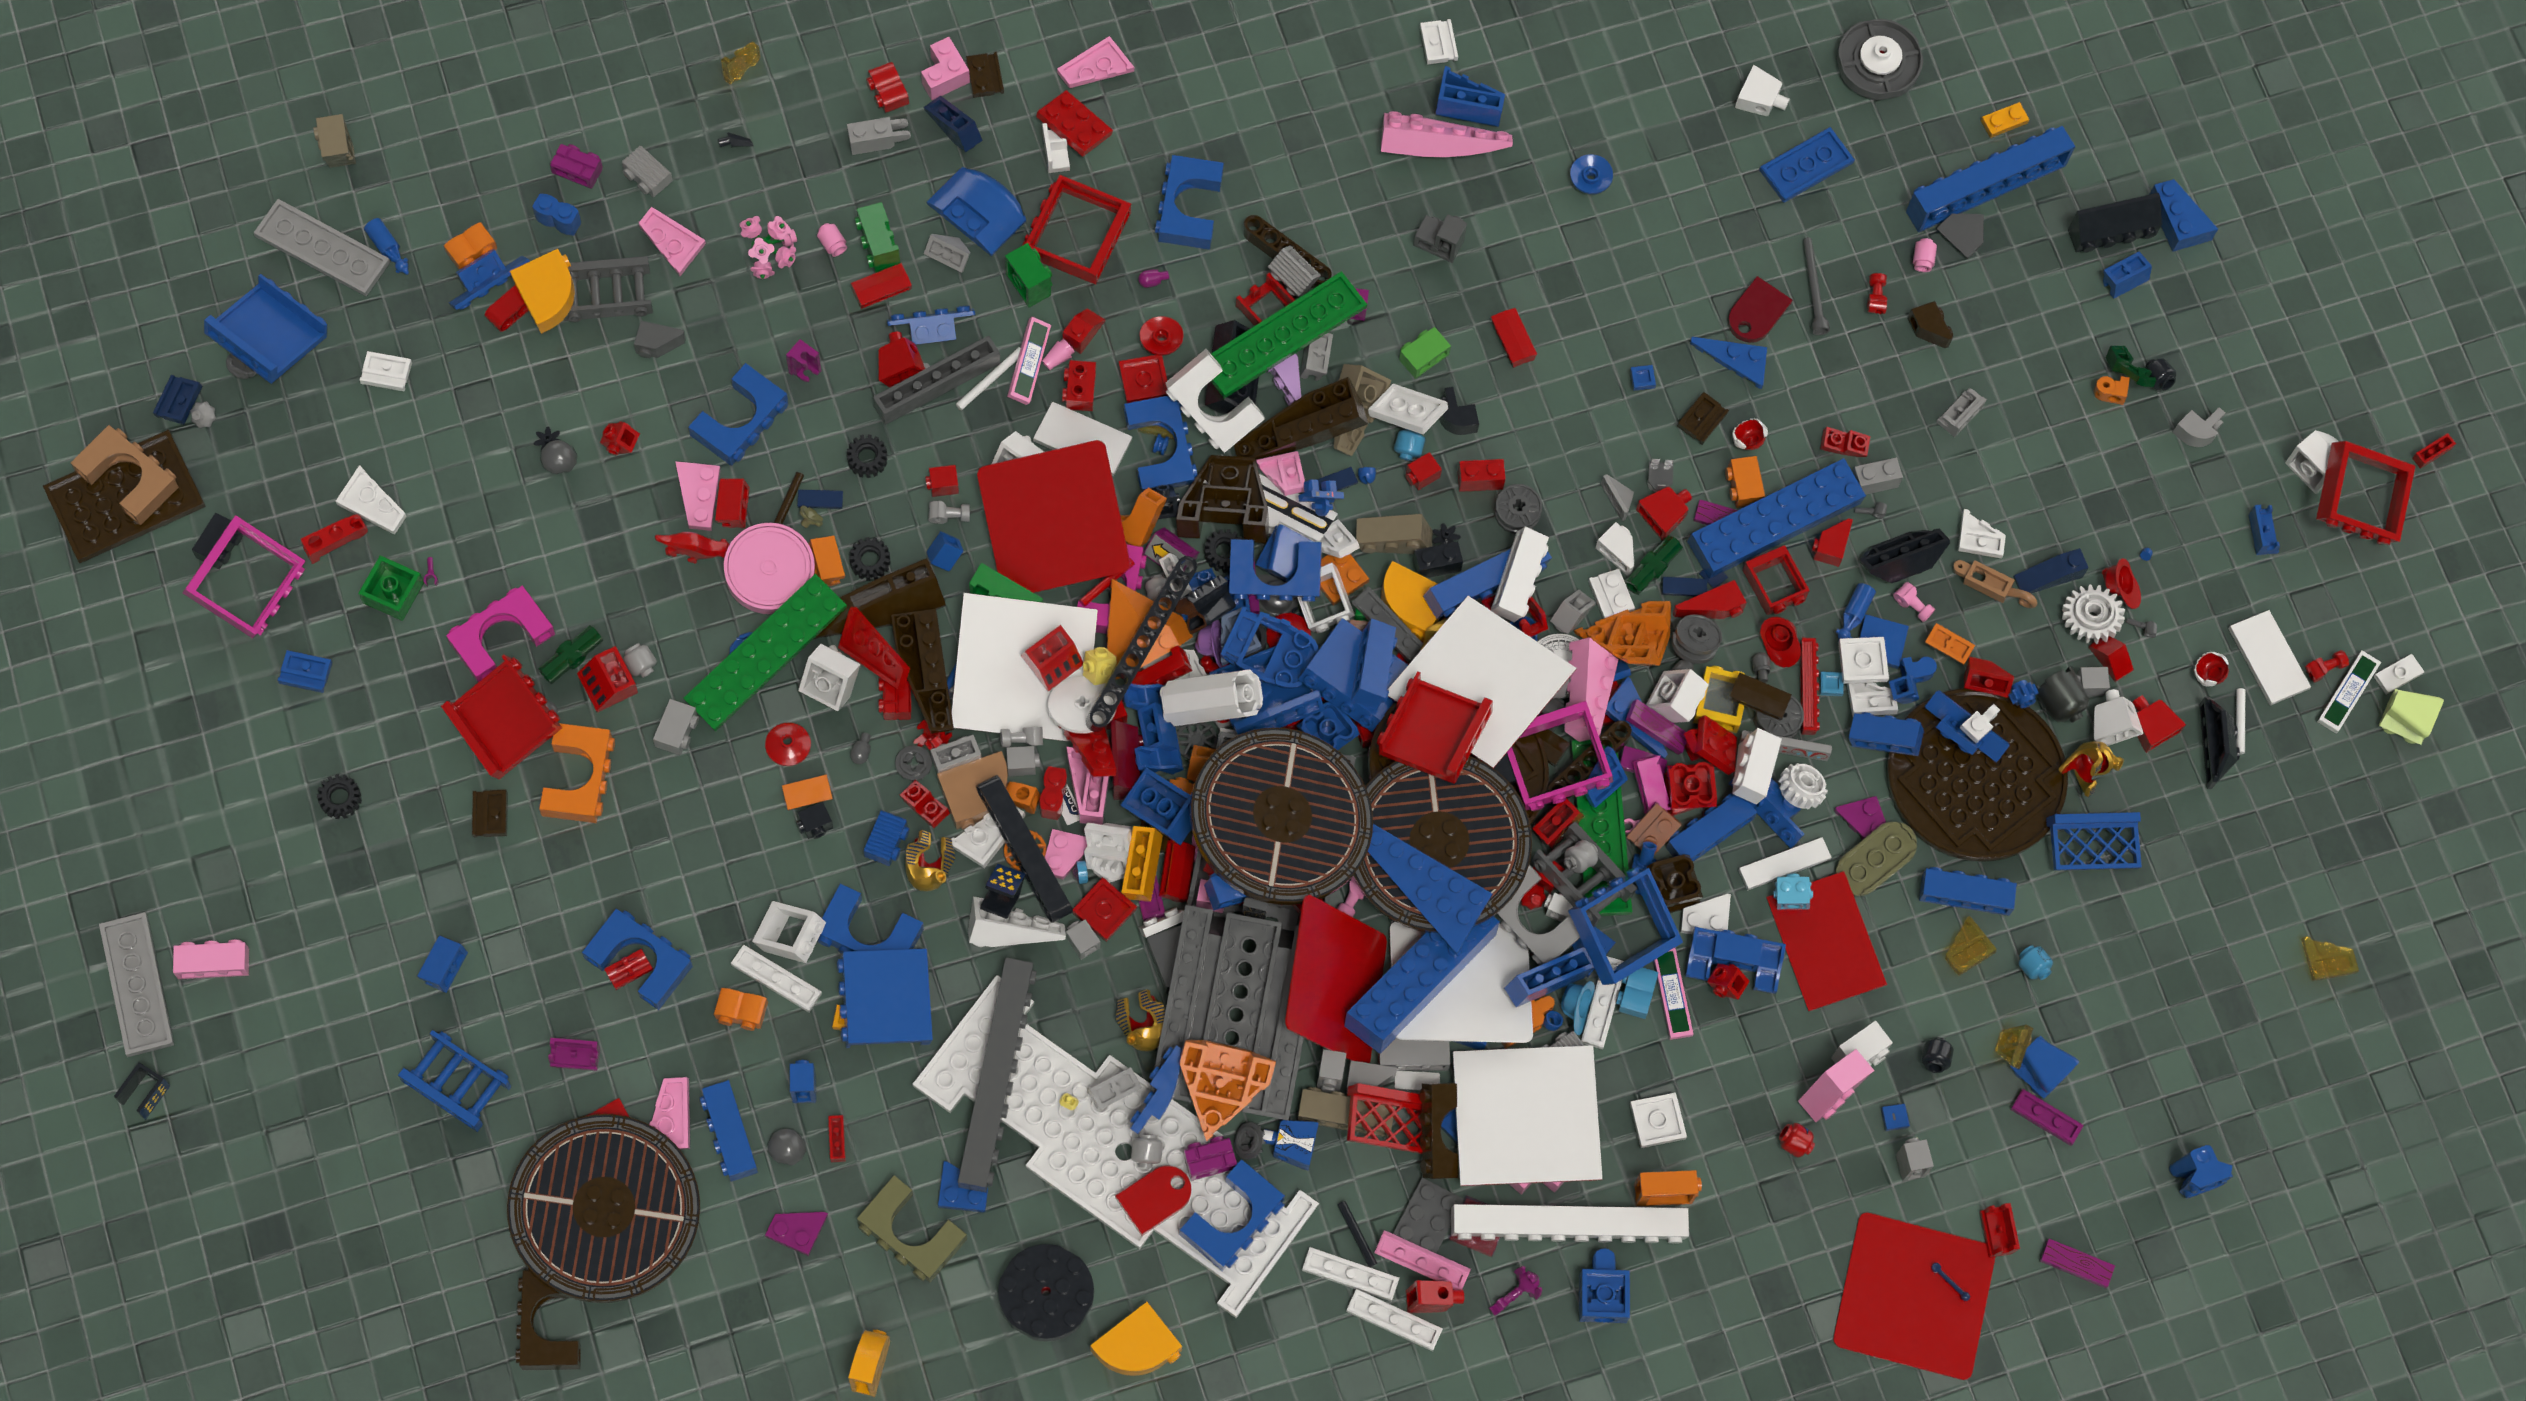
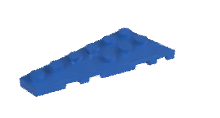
M1373 824V833L1368 853L1436 929L1453 951L1458 954L1493 894Z

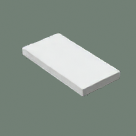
M1054 402L1051 403L1033 438L1034 442L1052 450L1100 440L1106 445L1113 477L1132 441V436Z
M2270 610L2238 622L2228 628L2270 706L2311 688Z

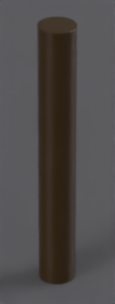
M795 473L774 523L783 525L804 475L802 473Z

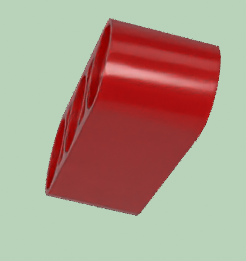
M514 285L486 310L485 317L500 332H503L529 310L519 290Z

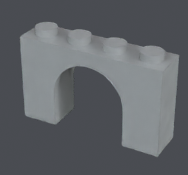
M1529 864L1526 876L1519 890L1498 914L1503 919L1501 924L1508 932L1513 930L1519 936L1516 939L1517 942L1525 950L1528 947L1534 953L1532 958L1540 966L1559 958L1580 939V936L1570 915L1554 930L1546 934L1530 932L1522 925L1518 916L1519 903L1522 897L1542 879Z

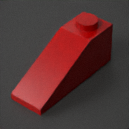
M1732 580L1675 605L1672 614L1674 617L1680 618L1689 615H1702L1709 619H1725L1730 616L1735 618L1743 613L1747 602L1736 581Z

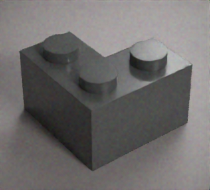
M1448 214L1444 222L1439 218L1426 215L1415 235L1413 246L1453 263L1464 242L1467 223L1460 217Z

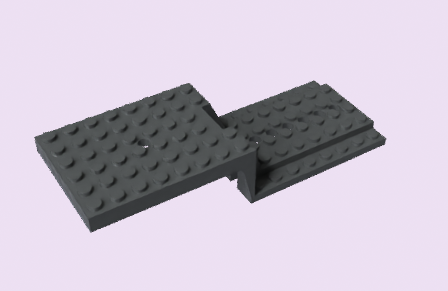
M1220 732L1217 749L1238 735ZM1342 754L1354 767L1356 757ZM1198 848L1190 894L1185 905L1155 1068L1156 1066L1161 1068L1166 1060L1163 1059V1056L1170 1046L1174 1049L1178 1045L1182 1053L1185 1040H1207L1229 1045L1225 1040L1226 1034L1234 1031L1239 1035V1041L1237 1044L1229 1046L1250 1050L1276 1061L1270 1085L1254 1096L1252 1101L1240 1112L1289 1120L1304 1037L1288 1030L1285 1024L1301 916L1292 905L1268 903L1267 917L1276 918L1278 922L1233 914L1235 911L1243 912V905L1240 906L1238 904L1225 907L1223 913L1196 907L1200 880H1209L1210 878L1203 871L1207 862ZM1330 895L1322 898L1323 902L1329 904ZM1248 939L1254 940L1257 945L1252 953H1247L1243 949V943ZM1243 962H1247L1252 966V972L1247 976L1241 975L1238 971L1239 965ZM1239 985L1245 986L1248 990L1247 996L1243 999H1239L1234 995V990ZM1235 1008L1241 1009L1244 1014L1243 1019L1239 1022H1234L1230 1019V1012ZM1180 1068L1177 1087L1172 1099L1192 1102ZM1151 1085L1150 1092L1155 1093L1157 1089Z

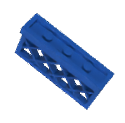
M2140 812L2054 814L2047 817V827H2050L2054 871L2141 868L2138 822L2141 821ZM2124 828H2131L2132 838L2129 842L2119 835ZM2081 829H2085L2092 835L2086 843L2077 836ZM2102 829H2107L2113 835L2107 843L2098 835ZM2057 830H2064L2070 835L2065 844L2058 839ZM2115 838L2125 846L2119 854L2110 847ZM2073 839L2082 847L2076 855L2067 847ZM2094 839L2103 846L2098 854L2088 847ZM2127 849L2134 855V863H2127L2121 857ZM2085 850L2094 858L2090 864H2085L2079 859ZM2105 850L2115 857L2110 864H2106L2100 858ZM2063 851L2072 858L2068 865H2060V854Z

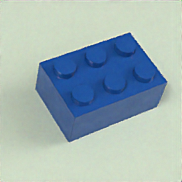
M1146 767L1121 806L1179 845L1182 844L1192 829L1190 822L1191 795Z

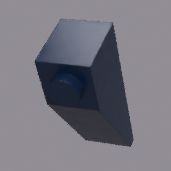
M939 96L924 107V110L943 132L963 151L967 152L983 141L975 121L942 96Z
M2079 548L2057 555L2014 575V580L2018 589L2032 594L2083 578L2089 567Z

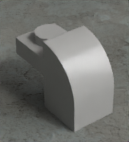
M2219 407L2204 421L2191 410L2177 424L2173 434L2189 446H2207L2214 441L2218 434L2217 430L2224 423L2221 419L2225 412Z

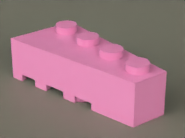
M1591 638L1570 642L1569 650L1572 651V660L1568 663L1577 669L1571 675V682H1568L1567 691L1570 696V702L1566 703V707L1586 701L1598 736L1600 737L1618 659ZM1583 718L1565 723V732L1577 741L1591 740Z

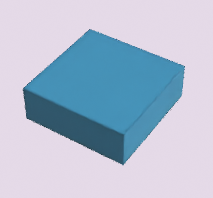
M1821 672L1820 695L1843 696L1842 673Z

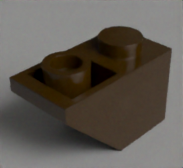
M1933 301L1911 309L1907 319L1916 337L1942 348H1948L1953 339V332L1951 327L1946 325L1943 310L1937 306L1936 302Z

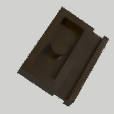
M997 52L989 55L985 53L966 56L973 98L995 95L994 93L1004 94Z
M1703 392L1680 420L1677 427L1693 439L1696 438L1703 445L1726 417L1729 410L1723 408L1719 402Z
M507 790L473 791L472 836L474 838L477 836H507Z

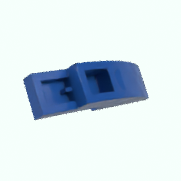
M1178 1045L1174 1049L1170 1046L1163 1056V1059L1166 1060L1161 1068L1156 1066L1149 1076L1152 1079L1150 1085L1156 1088L1157 1091L1155 1093L1151 1091L1143 1102L1146 1104V1107L1142 1112L1137 1110L1130 1120V1123L1133 1124L1130 1129L1137 1134L1141 1132L1152 1115L1161 1120L1173 1098L1181 1068L1179 1064L1181 1048Z

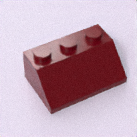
M1111 720V751L1116 766V776H1112L1113 800H1124L1140 777V770L1136 764L1135 748L1143 746V737L1138 735V727L1116 720Z

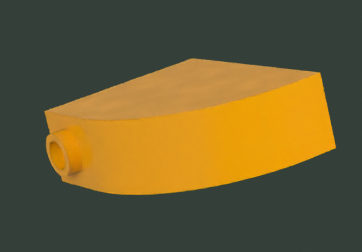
M558 249L510 271L513 281L541 334L562 322L568 315L574 302V283L568 267H571V264L566 254L561 255Z
M1392 561L1382 585L1381 600L1419 640L1424 642L1426 629L1436 624L1439 618L1436 619L1423 596L1429 588L1438 583Z
M1146 1302L1090 1345V1350L1108 1369L1123 1375L1136 1376L1151 1373L1167 1362L1170 1364L1174 1363L1181 1357L1182 1345L1149 1303Z
M865 1330L863 1332L848 1377L853 1392L876 1396L890 1345V1337L886 1335L887 1333L880 1330H873L872 1332Z

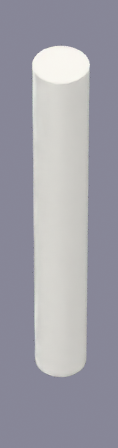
M2242 688L2236 689V726L2238 728L2236 747H2239L2240 755L2245 754V689Z

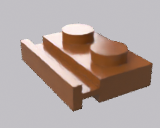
M1656 802L1626 837L1641 850L1643 842L1649 841L1656 844V854L1682 823Z

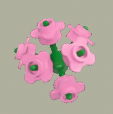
M758 216L748 218L740 223L742 237L756 238L752 242V248L749 249L748 254L752 258L759 259V261L754 263V267H751L753 276L759 279H766L775 274L772 271L771 263L768 262L770 253L776 254L775 259L778 267L781 269L784 266L791 267L795 261L796 248L794 243L797 242V234L779 216H776L773 222L768 223L769 234L766 237L759 236L762 227L759 224L760 218ZM782 242L783 247L779 248V250L774 249L773 244Z

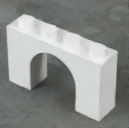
M1205 349L1166 382L1168 389L1166 393L1174 402L1178 400L1181 403L1180 409L1188 418L1192 416L1197 421L1194 424L1202 434L1206 432L1211 437L1208 440L1215 449L1220 448L1225 453L1260 424L1265 417L1249 397L1232 411L1222 416L1208 415L1199 408L1198 396L1200 391L1223 371L1218 361Z

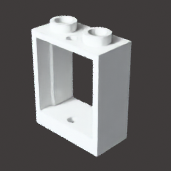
M1333 563L1321 567V582L1330 578L1334 579L1345 611L1316 622L1309 602L1302 601V597H1297L1308 628L1313 632H1325L1330 629L1329 626L1336 623L1338 625L1342 618L1349 622L1350 618L1355 616L1338 568Z
M772 901L752 942L764 952L806 963L813 952L820 934L823 932L826 922L815 912ZM789 916L806 920L793 947L777 943Z

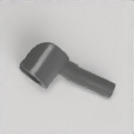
M1881 502L1876 503L1875 508L1855 507V513L1872 514L1878 519H1882L1887 511V505Z
M2130 618L2127 619L2126 623L2145 629L2144 636L2149 638L2156 637L2157 625L2155 622L2149 621L2144 623Z

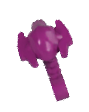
M1525 1266L1517 1268L1514 1273L1516 1274L1519 1286L1515 1287L1504 1298L1502 1297L1497 1300V1303L1489 1308L1495 1316L1498 1315L1515 1298L1517 1299L1519 1295L1521 1296L1523 1292L1529 1293L1530 1297H1534L1537 1300L1542 1293V1288L1538 1287L1540 1285L1538 1275L1531 1271L1526 1272Z

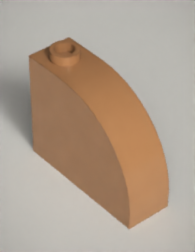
M1002 751L937 773V780L956 830L960 828L964 830L970 825L973 827L975 823L984 818V815L989 813L977 792V784L998 775L1005 788L1007 787V765Z

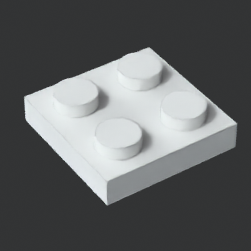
M1884 637L1839 639L1838 645L1843 684L1888 682L1889 674Z
M1676 1093L1630 1102L1640 1148L1685 1140L1687 1138Z

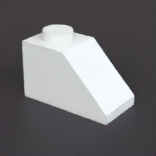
M1615 522L1598 539L1596 549L1629 577L1634 568L1633 539L1626 527L1620 526Z

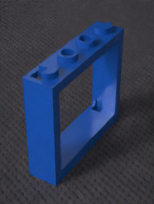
M1634 867L1626 872L1627 876L1611 880L1609 882L1610 886L1594 890L1592 892L1593 896L1577 900L1575 902L1576 906L1568 910L1602 985L1616 984L1683 943L1649 868L1638 869V867ZM1636 882L1662 939L1612 969L1586 910L1631 883Z

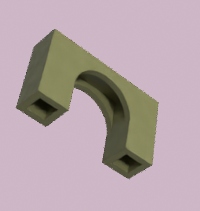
M894 1175L859 1215L857 1221L860 1226L858 1228L868 1237L873 1235L878 1240L876 1243L887 1252L890 1249L896 1254L894 1258L901 1265L906 1266L908 1264L914 1269L912 1273L921 1281L926 1279L931 1283L967 1241V1234L948 1220L926 1244L909 1246L900 1242L892 1231V1224L895 1216L913 1196V1191Z

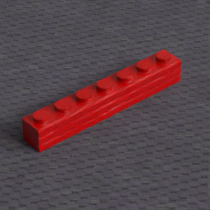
M1802 638L1800 641V689L1804 720L1801 725V735H1815L1820 728V723L1817 722V717H1819V709H1817V704H1819V696H1817V691L1819 690V682H1817L1819 669H1816V664L1818 665L1819 657L1816 656L1818 643H1816V638Z

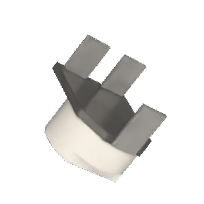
M1652 458V461L1649 462L1647 482L1650 490L1658 492L1673 484V460H1665V463L1659 462L1660 459Z

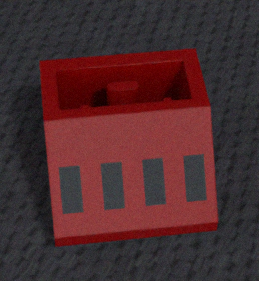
M1061 625L1021 654V657L1047 691H1050L1083 666L1082 658L1075 643Z
M616 646L595 655L577 673L597 713L638 693L636 683Z

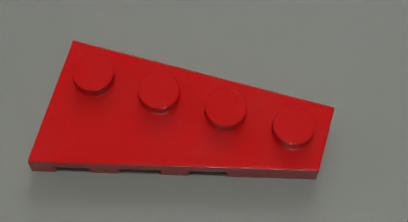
M850 607L838 648L896 689H903L910 670L909 666L857 607Z
M1105 727L1099 732L1073 733L1064 730V736L1067 740H1071L1073 749L1076 753H1080L1082 762L1093 777L1116 776V766Z

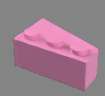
M1067 747V760L1079 821L1085 824L1103 825L1110 776L1093 777L1082 762L1080 753H1076L1073 747Z
M1855 1049L1826 1070L1798 1102L1815 1122H1818L1823 1117L1827 1120L1837 1112L1836 1110L1846 1102L1845 1100L1855 1093L1854 1090L1875 1070Z

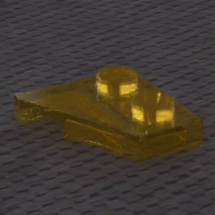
M2308 936L2301 939L2313 981L2359 972L2353 949L2344 946L2337 947L2333 943L2326 941L2323 943L2314 941Z
M2025 1024L2002 1030L1995 1052L2001 1055L2004 1060L2010 1062L2011 1066L2020 1069L2026 1049L2032 1041L2031 1034L2033 1028Z

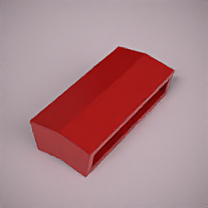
M902 263L851 283L852 291L861 309L912 289V284Z
M1516 308L1491 316V321L1513 368L1533 361L1537 352Z
M1173 840L1167 841L1160 897L1174 902L1188 901L1195 846L1187 842H1182L1179 845Z

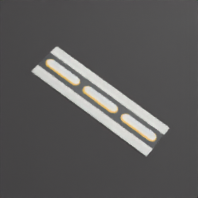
M1259 474L1268 506V514L1277 515L1279 520H1275L1320 542L1324 536L1323 534L1328 530L1338 513L1329 510L1326 516H1318L1311 507L1312 503L1315 502H1299L1298 495L1300 494L1298 493L1285 496L1267 477Z

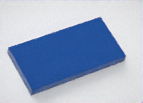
M1829 127L1762 165L1759 170L1782 202L1785 203L1853 164L1855 159L1832 128Z

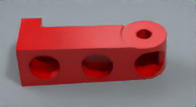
M356 514L341 519L300 540L311 564L320 561L321 556L352 540L363 537L368 532V529L361 516Z
M1179 645L1171 648V656L1142 671H1138L1132 684L1165 685L1167 681L1175 680L1193 671L1186 651Z

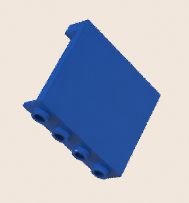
M260 274L258 275V285L216 319L210 315L204 320V333L272 384L327 337V324L323 318L317 317L310 312L306 305L300 304L293 299L290 293L277 287L274 281Z
M1342 618L1298 680L1313 691L1318 690L1325 700L1373 732L1385 716L1386 711L1394 703V700L1387 697L1385 703H1381L1376 710L1351 701L1362 631ZM1397 656L1394 657L1393 664L1389 670L1392 676L1387 685V690L1408 666Z
M1276 646L1244 658L1242 663L1264 673ZM1229 664L1209 672V675L1221 674L1224 670L1234 672L1239 669ZM1263 682L1272 687L1273 693L1263 702L1258 714L1229 719L1235 734L1240 735L1261 728H1281L1323 711L1324 706L1319 691H1313L1305 684L1296 688L1286 689Z
M927 949L843 952L841 959H837V971L842 973V982H839L838 990L839 996H843V1004L840 1005V1018L844 1019L845 1027L841 1028L842 1042L846 1041V1048H850L851 1045L920 1042V1045H930L933 1037Z

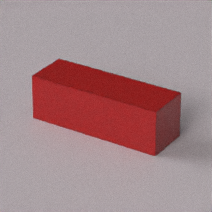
M2447 433L2418 451L2412 459L2421 469L2453 449L2456 443Z
M843 1115L828 1116L831 1163L846 1162Z

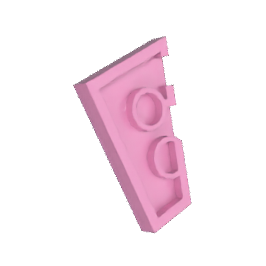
M1110 36L1057 68L1058 75L1069 88L1134 72V66Z
M653 207L649 209L639 222V227L679 276L683 274L706 244L703 238Z
M675 461L689 529L712 531L720 466Z
M664 1078L655 1105L656 1109L649 1125L665 1134L679 1149H690L689 1078Z

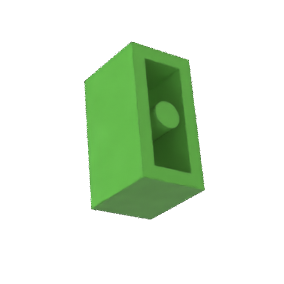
M1435 327L1429 331L1424 330L1419 334L1418 339L1412 343L1407 342L1400 349L1399 361L1415 379L1450 354L1451 345Z

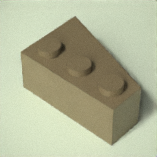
M343 114L316 118L317 127H313L323 161L330 168L356 164L353 143Z
M1422 514L1357 519L1356 540L1362 552L1414 554V551L1417 549L1432 547L1433 530Z

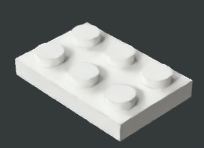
M1392 384L1368 409L1371 417L1424 435L1447 411L1448 404L1446 401Z

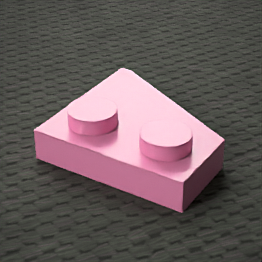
M1298 451L1256 460L1257 467L1285 496L1304 492L1305 479Z
M1052 829L1045 859L1056 878L1064 879L1071 872V869L1077 865L1076 861H1081L1087 847L1086 837Z

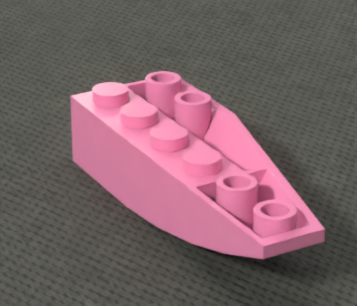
M1394 111L1389 112V114L1384 113L1381 152L1421 157H1456L1492 152L1512 147L1513 144L1512 135L1504 131L1494 132L1423 118L1419 114L1405 116Z

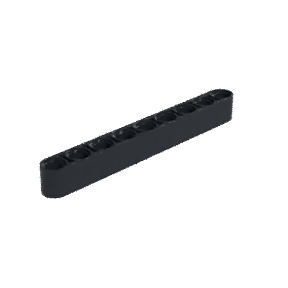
M1184 556L1173 567L1086 718V726L1091 731L1099 732L1109 723L1197 570V562L1194 558ZM1180 565H1187L1190 569V572H1183L1180 568ZM1170 583L1177 584L1179 591H1173L1170 588ZM1159 602H1165L1168 605V610H1162L1159 607ZM1148 621H1155L1158 628H1150ZM1137 640H1144L1147 644V647H1139L1137 644ZM1126 658L1133 659L1136 663V666H1128L1126 663ZM1115 677H1121L1125 685H1117ZM1104 696H1110L1114 704H1106ZM1093 715H1099L1103 723L1096 724L1093 721Z

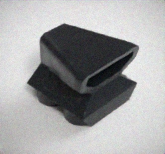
M1219 575L1180 598L1175 611L1188 615L1187 628L1189 633L1193 634L1234 609L1236 604L1228 592V581Z

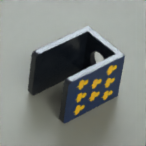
M997 864L986 883L985 888L989 891L982 901L980 909L1007 919L1020 897L1025 873Z
M138 1062L114 1097L121 1105H124L146 1075L157 1081L137 1109L139 1115L146 1120L170 1085L162 1076Z

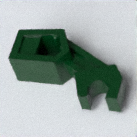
M2110 346L2105 358L2112 371L2127 375L2137 385L2154 387L2156 379L2155 377H2150L2151 370L2137 368L2132 365L2134 358L2126 346Z

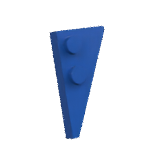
M1691 337L1690 344L1702 353H1708L1715 358L1716 362L1729 370H1733L1741 378L1746 377L1754 382L1757 388L1762 389L1767 347Z
M1626 677L1608 700L1605 714L1615 722L1625 721L1629 723L1632 729L1631 736L1654 755H1661V758L1665 759L1668 754L1664 745L1626 720L1632 702L1637 699L1641 701L1631 679Z

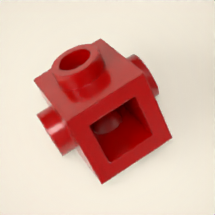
M625 422L608 423L603 430L600 443L607 447L606 450L614 455L632 453L640 433Z
M1718 963L1707 982L1717 996L1739 1000L1750 981L1737 966Z

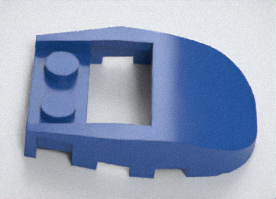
M1243 606L1220 657L1240 671L1250 669L1259 677L1260 681L1281 688L1291 689L1304 684L1298 679L1319 651L1316 641L1311 635L1302 629L1298 630L1290 624L1291 622L1283 618L1281 620L1263 612L1255 614L1246 611L1247 607ZM1260 624L1282 634L1264 673L1242 663Z

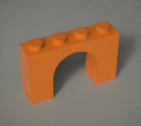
M1149 487L1139 494L1131 514L1121 515L1125 539L1128 545L1142 547L1149 541L1167 500L1166 497Z
M559 723L562 729L553 735L552 739L554 752L576 754L587 758L593 764V774L587 784L576 790L543 787L539 810L544 817L597 823L598 816H602L603 813L601 797L607 791L605 775L611 769L609 753L614 751L615 738H612L611 731L608 729Z

